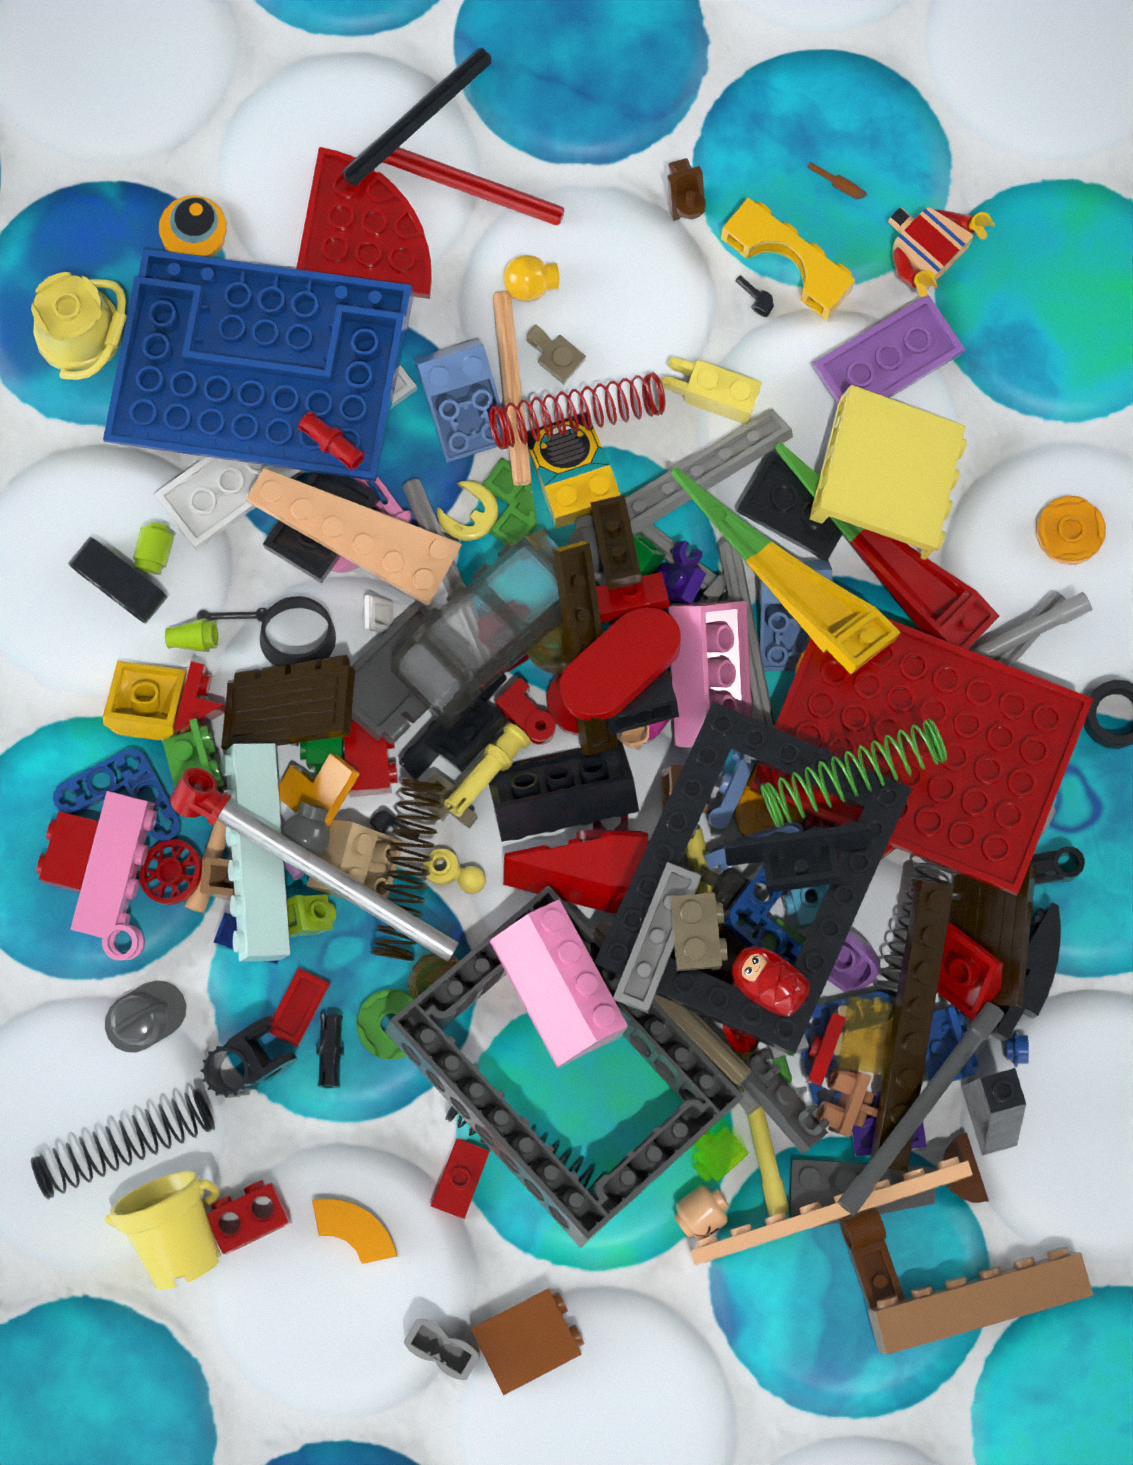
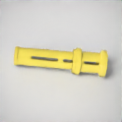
M507 723L503 727V734L496 742L486 746L484 749L485 757L455 791L445 799L444 805L446 808H449L451 805L453 806L449 810L451 813L461 817L463 812L500 770H508L512 766L511 760L522 748L526 749L531 744L529 737L522 729L512 723Z

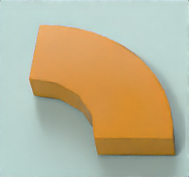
M312 1200L319 1236H335L345 1240L356 1250L361 1264L397 1257L396 1248L389 1233L381 1222L368 1211L342 1200Z

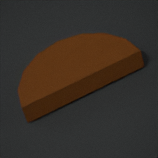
M965 1132L950 1142L945 1149L941 1162L958 1157L960 1163L968 1161L973 1175L946 1186L949 1191L960 1199L971 1203L989 1202L968 1134Z

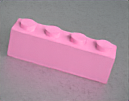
M747 601L674 605L669 608V614L676 620L681 633L680 653L671 664L672 686L679 711V717L674 718L675 746L693 747L713 701L752 718Z
M560 899L525 915L490 940L496 955L557 1068L620 1038L627 1029L628 1025Z

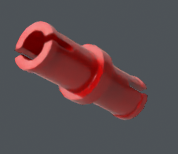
M312 411L308 412L301 419L298 429L317 442L322 452L332 454L351 471L355 470L362 463L365 453L346 440L341 430L338 428L332 429Z

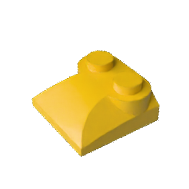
M117 661L103 713V725L110 728L112 732L123 736L152 740L170 738L175 733L173 728L184 689L186 670Z

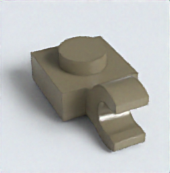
M537 325L527 334L528 338L526 341L543 354L538 359V364L563 385L586 360V355L561 335L553 342Z
M434 771L427 782L445 786L446 789L444 790L446 792H419L417 795L441 802L443 806L422 807L430 813L439 816L441 821H444L451 814L470 829L478 819L476 813L469 808L463 812L461 817L451 813L449 810L453 806L451 805L449 808H446L444 801L457 787ZM414 798L415 802L430 803Z

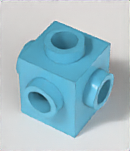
M829 885L788 890V894L783 895L787 915H794L797 930L812 926ZM805 896H811L814 899V903L807 902Z

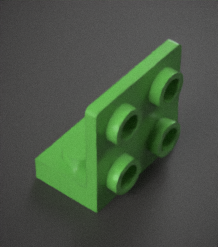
M196 718L189 720L191 732L162 740L174 787L177 786L185 770L196 767L208 771L216 780V790L221 792L220 787L225 786V781L220 765L218 766L216 759L212 760L211 754L216 752L212 734L208 731L207 725L201 727Z

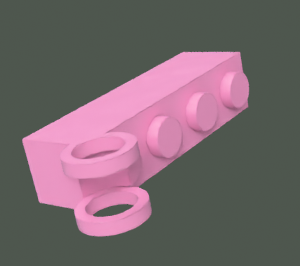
M107 791L71 930L103 938V950L110 958L114 960H131L142 953L145 947V937L138 927L129 925L130 914L126 912L129 901L134 900L138 892L139 880L135 878L139 865H144L148 854V845L144 844L147 832L152 831L155 826L157 811L153 810L155 806L153 802ZM121 931L129 933L132 939V946L125 954L117 949L115 943L116 937Z

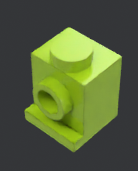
M327 894L296 895L286 899L289 937L318 935L333 929L336 909L332 903H329Z

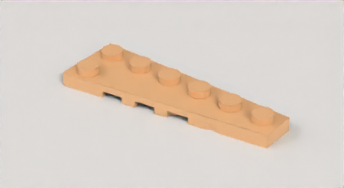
M265 468L261 470L245 499L248 503L425 605L431 603L462 545L446 537Z

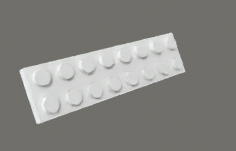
M401 365L399 366L391 409L417 390L416 384ZM204 457L157 491L154 496L197 551L256 508L245 501L263 468L291 479H296L305 471Z

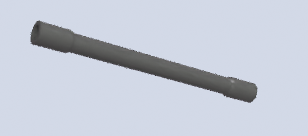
M986 1002L969 1025L965 1035L862 1173L853 1180L837 1203L844 1210L854 1216L857 1214L874 1191L877 1182L961 1069L1004 1016L1000 1008L991 1002Z

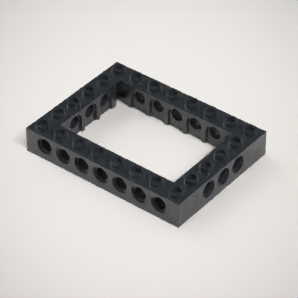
M713 701L594 962L597 969L621 979L665 866L668 862L681 867L684 852L690 839H693L696 834L699 819L705 806L708 807L711 801L712 791L719 775H722L725 770L726 760L731 749L736 750V754L744 762L751 764L753 761L776 771L778 777L784 778V776L792 778V773L796 772L801 776L806 785L805 769L807 766L813 769L820 780L818 772L820 761L824 762L833 774L832 757H838L846 768L845 759ZM835 760L838 780L845 798V802L842 805L854 809L864 807L858 823H870L872 846L845 850L838 865L841 883L829 885L794 964V967L807 978L810 984L808 997L794 1015L784 1017L770 1012L746 997L737 987L700 970L677 971L676 960L671 957L655 995L794 1057L912 788L883 775L885 786H882L877 773L865 768L872 788L870 792L856 764L849 761L851 774L859 794L856 797L845 773ZM821 764L828 795L841 800L833 781ZM808 770L812 792L821 791L813 775Z

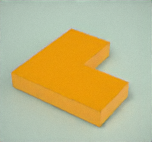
M331 753L315 780L300 767L290 765L278 786L279 799L296 814L301 802L327 809L328 813L325 823L329 828L360 773L341 757Z

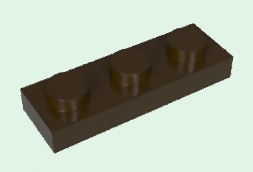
M625 495L592 502L591 508L608 590L643 583Z

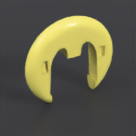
M475 481L457 482L456 484L459 487L467 490L483 504L485 511L481 513L474 510L470 515L474 525L464 526L437 507L438 521L443 530L453 538L463 541L480 539L489 533L497 521L499 512L497 500L494 494L482 486L481 483Z

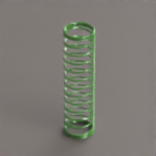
M930 718L924 720V732L919 726L913 724L911 727V738L905 731L900 729L897 737L898 744L891 736L886 735L884 738L885 750L879 742L873 740L871 743L872 756L865 747L860 745L858 748L859 762L852 752L846 751V768L838 757L833 756L831 759L833 774L829 767L820 761L818 764L820 780L813 769L807 766L805 769L807 786L801 776L793 772L792 785L794 792L788 782L780 777L778 786L781 798L772 784L768 782L765 785L762 784L761 791L776 827H783L784 821L775 796L788 822L792 823L782 782L789 790L801 816L805 818L795 776L802 784L815 812L818 813L819 810L812 792L808 770L820 787L828 806L832 807L825 786L821 764L833 781L842 802H845V798L838 780L835 760L845 773L855 796L858 797L859 795L851 774L848 754L858 767L868 791H872L864 768L861 749L871 761L881 785L885 786L877 762L874 743L884 755L896 781H898V776L890 756L888 738L897 749L908 775L911 776L912 774L904 754L901 733L910 743L921 769L925 770L917 748L914 727L923 737L934 764L938 765V761L940 763L946 762V749L933 720Z

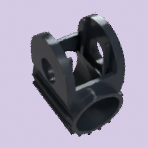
M271 1016L254 1022L231 1037L224 1046H216V1050L208 1052L209 1056L206 1060H203L204 1068L200 1070L204 1073L202 1082H206L209 1086L207 1090H213L216 1092V1096L224 1095L225 1098L250 1095V1091L257 1090V1086L260 1083L271 1080L298 1059L296 1054L291 1052L286 1055L281 1053L271 1060L258 1041L262 1036L273 1030L272 1026L275 1021ZM231 1053L237 1054L245 1067L243 1081L235 1089L227 1086L221 1076L222 1063Z

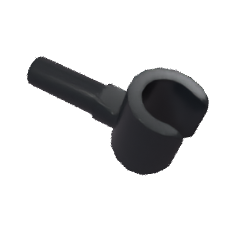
M738 276L735 282L755 299L751 306L752 310L762 317H768L774 307L772 295L764 290L760 292L744 277Z
M383 810L379 811L370 820V824L383 834L390 827L393 829H410L396 821L389 812ZM402 833L415 838L420 836L417 833Z

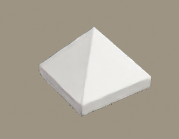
M365 595L362 614L365 630L385 634L393 626L392 600Z

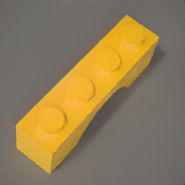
M748 197L723 226L721 240L746 259L761 253H776L790 259L799 269L803 279V291L800 301L827 321L852 291L855 279L852 277L851 271L843 264H835L829 260L823 249L813 242L807 243L799 237L798 231L787 222L781 223L773 217L772 211L765 204L759 201L755 203Z

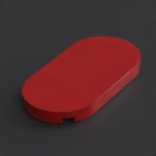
M650 607L634 609L621 616L563 671L559 688L566 709L580 719L591 721V718L601 717V720L608 719L621 712L677 659L681 648V633L676 620L667 612Z

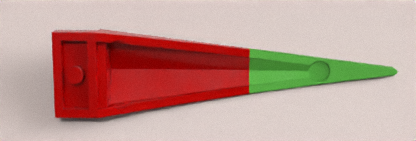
M776 444L774 446L776 451L815 498L820 476L784 444ZM830 517L922 632L969 649L1000 617L975 589L951 575L928 558L925 560L921 559V554L908 544Z

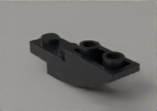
M1053 902L1045 909L1039 907L1031 920L1030 926L1034 927V930L1029 937L1022 1008L999 1007L1003 1011L1004 1016L992 1031L991 1036L1002 1042L1009 1039L1022 1014L1032 1019L1039 1015L1052 986L1061 943L1059 906Z

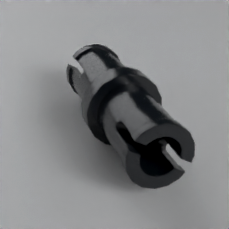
M322 1014L320 1015V1046L316 1047V1055L319 1056V1082L317 1087L340 1088L341 1056H344V1047H341L343 1016L338 1014H327L326 1016Z

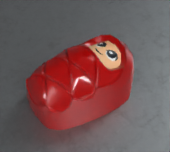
M759 946L744 948L736 956L732 965V975L738 989L753 1002L779 1016L787 1017L794 1015L804 1004L810 993V984L807 978L791 963L769 949Z

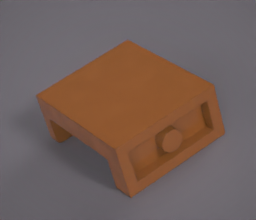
M548 1288L471 1328L503 1396L582 1355L578 1347L585 1343L575 1324L568 1328L562 1316L568 1309L559 1292L551 1294Z

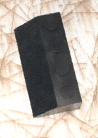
M619 739L618 747L590 756L583 754L581 748L513 762L508 770H500L488 784L501 842L520 840L531 835L556 832L563 828L588 825L595 821L613 817H624L628 814L639 812L634 777L623 743Z

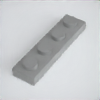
M667 862L613 997L615 1001L646 1013L649 1012L674 949L670 897L695 894L701 880V875Z

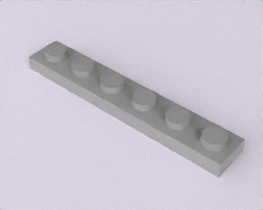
M772 408L676 468H679L706 491L775 449L774 446L776 444H783L793 438L792 428ZM672 470L625 498L633 533H638L692 500L672 476Z

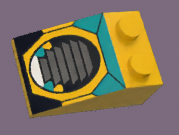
M584 412L585 421L588 426L587 413ZM581 414L577 415L579 422L577 434L572 431L568 418L565 419V436L560 435L556 422L552 423V439L547 437L544 426L540 427L541 438L539 442L535 441L531 430L527 431L528 453L555 529L575 523L576 518L580 516L593 515L592 502L621 496L611 466L593 425L590 431L585 429ZM572 416V422H573L574 428H575V430H576L575 419H574V416ZM560 420L559 423L563 432L562 420Z

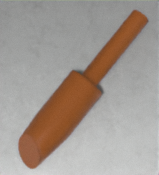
M812 162L808 165V169L833 182L832 186L848 196L862 199L867 195L863 189L839 174L834 176Z

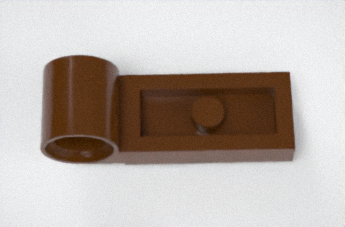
M872 1208L855 1216L852 1215L841 1219L842 1234L867 1308L877 1307L876 1300L897 1295L898 1300L905 1299L885 1242V1227L877 1209Z

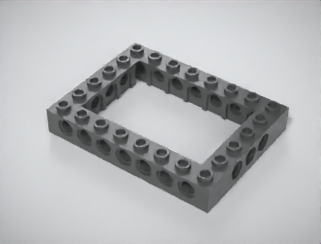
M548 885L389 1021L385 1032L572 1240L582 1248L727 1115L744 1096L654 999L648 1013L615 1001L628 1025L622 1034L624 1038L684 1103L660 1127L657 1126L639 1146L627 1153L607 1175L605 1173L589 1191L583 1187L578 1181L579 1176L575 1171L571 1173L554 1155L553 1151L555 1149L550 1144L546 1146L528 1126V1119L526 1117L522 1119L503 1098L505 1094L501 1090L497 1092L479 1072V1065L476 1062L472 1064L454 1044L456 1040L451 1035L447 1037L442 1031L507 975L490 940L525 915L560 899L593 962H595L602 947V942ZM598 969L612 997H614L621 979Z

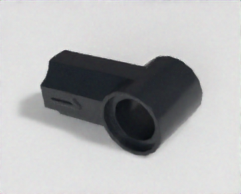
M1066 846L1055 851L1033 854L1030 864L1036 867L1035 886L1075 880L1085 866L1083 853L1075 847ZM1062 856L1071 857L1076 863V870L1072 873L1062 871L1058 865V859Z

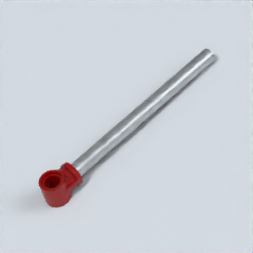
M196 767L188 768L184 771L170 797L171 806L177 813L189 818L202 815L213 826L217 820L439 957L446 961L450 959L459 944L458 942L230 803L232 795L227 792L223 794L216 790V780L208 771Z

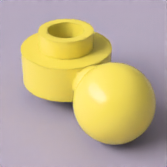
M436 849L427 855L433 861L424 862L423 869L431 873L427 875V878L433 884L447 886L457 881L461 890L467 894L479 893L485 887L486 876L484 872L476 866L460 868L458 859L451 851ZM438 861H446L447 866L444 870H435V865Z

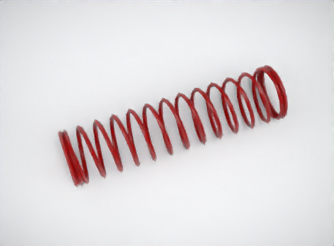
M648 372L644 379L640 375H635L632 381L622 378L619 384L615 381H609L606 387L602 383H597L594 390L589 386H585L581 392L577 389H572L569 395L560 391L556 398L551 394H547L543 401L538 397H534L530 404L526 400H521L518 406L509 402L505 410L499 405L492 406L489 414L491 432L499 449L504 450L508 446L514 447V432L507 415L508 407L513 406L517 412L516 420L521 442L526 445L528 441L527 429L520 412L521 404L525 403L529 408L532 435L535 441L539 442L541 438L540 427L533 410V403L535 400H538L542 405V421L545 433L549 439H552L553 425L545 405L546 399L552 398L555 403L554 411L560 435L565 436V419L558 403L559 396L564 395L567 399L569 423L572 431L577 434L579 422L575 407L571 401L573 392L578 393L580 396L582 422L585 429L590 431L592 427L591 415L586 400L583 397L586 389L592 392L593 413L596 423L600 428H603V409L596 394L598 387H602L605 390L607 416L610 423L615 425L617 413L613 398L609 392L611 384H615L618 388L619 412L623 421L628 422L630 418L626 396L621 388L623 381H627L630 384L632 411L634 416L640 420L642 417V406L638 392L633 385L636 378L641 379L643 382L642 395L647 414L650 417H653V415L659 416L663 414L666 406L664 388L659 376L655 372ZM651 377L658 391L659 411L654 404L651 392ZM633 391L635 393L638 403L639 416L637 415L634 405ZM620 393L625 404L626 418L622 410ZM608 397L613 409L614 422L609 411ZM596 402L600 411L601 424L597 416ZM583 404L585 406L588 417V426L585 421ZM570 406H571L572 411H573V415H574V419H575V424H576V430H575L574 425H573V422H572ZM558 411L562 420L563 432L559 423ZM496 412L502 427L503 443L497 428ZM545 413L549 422L550 434L546 424ZM533 418H534L535 425H536L537 436H536V433H535V430H534ZM520 421L523 427L524 438L521 431Z

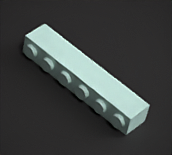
M275 743L233 744L225 751V755H222L221 772L223 776H227V790L224 793L227 792L232 795L230 803L282 834ZM226 826V843L232 849V860H229L228 877L230 881H234L235 895L231 896L230 910L232 916L236 917L237 931L233 933V949L235 952H239V962L282 960L290 955L284 861Z

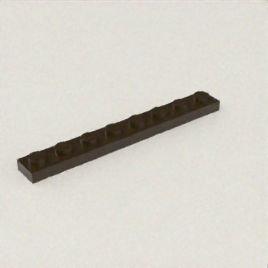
M916 880L870 1161L921 1092L953 896V886L924 880ZM913 1135L888 1169L908 1172Z

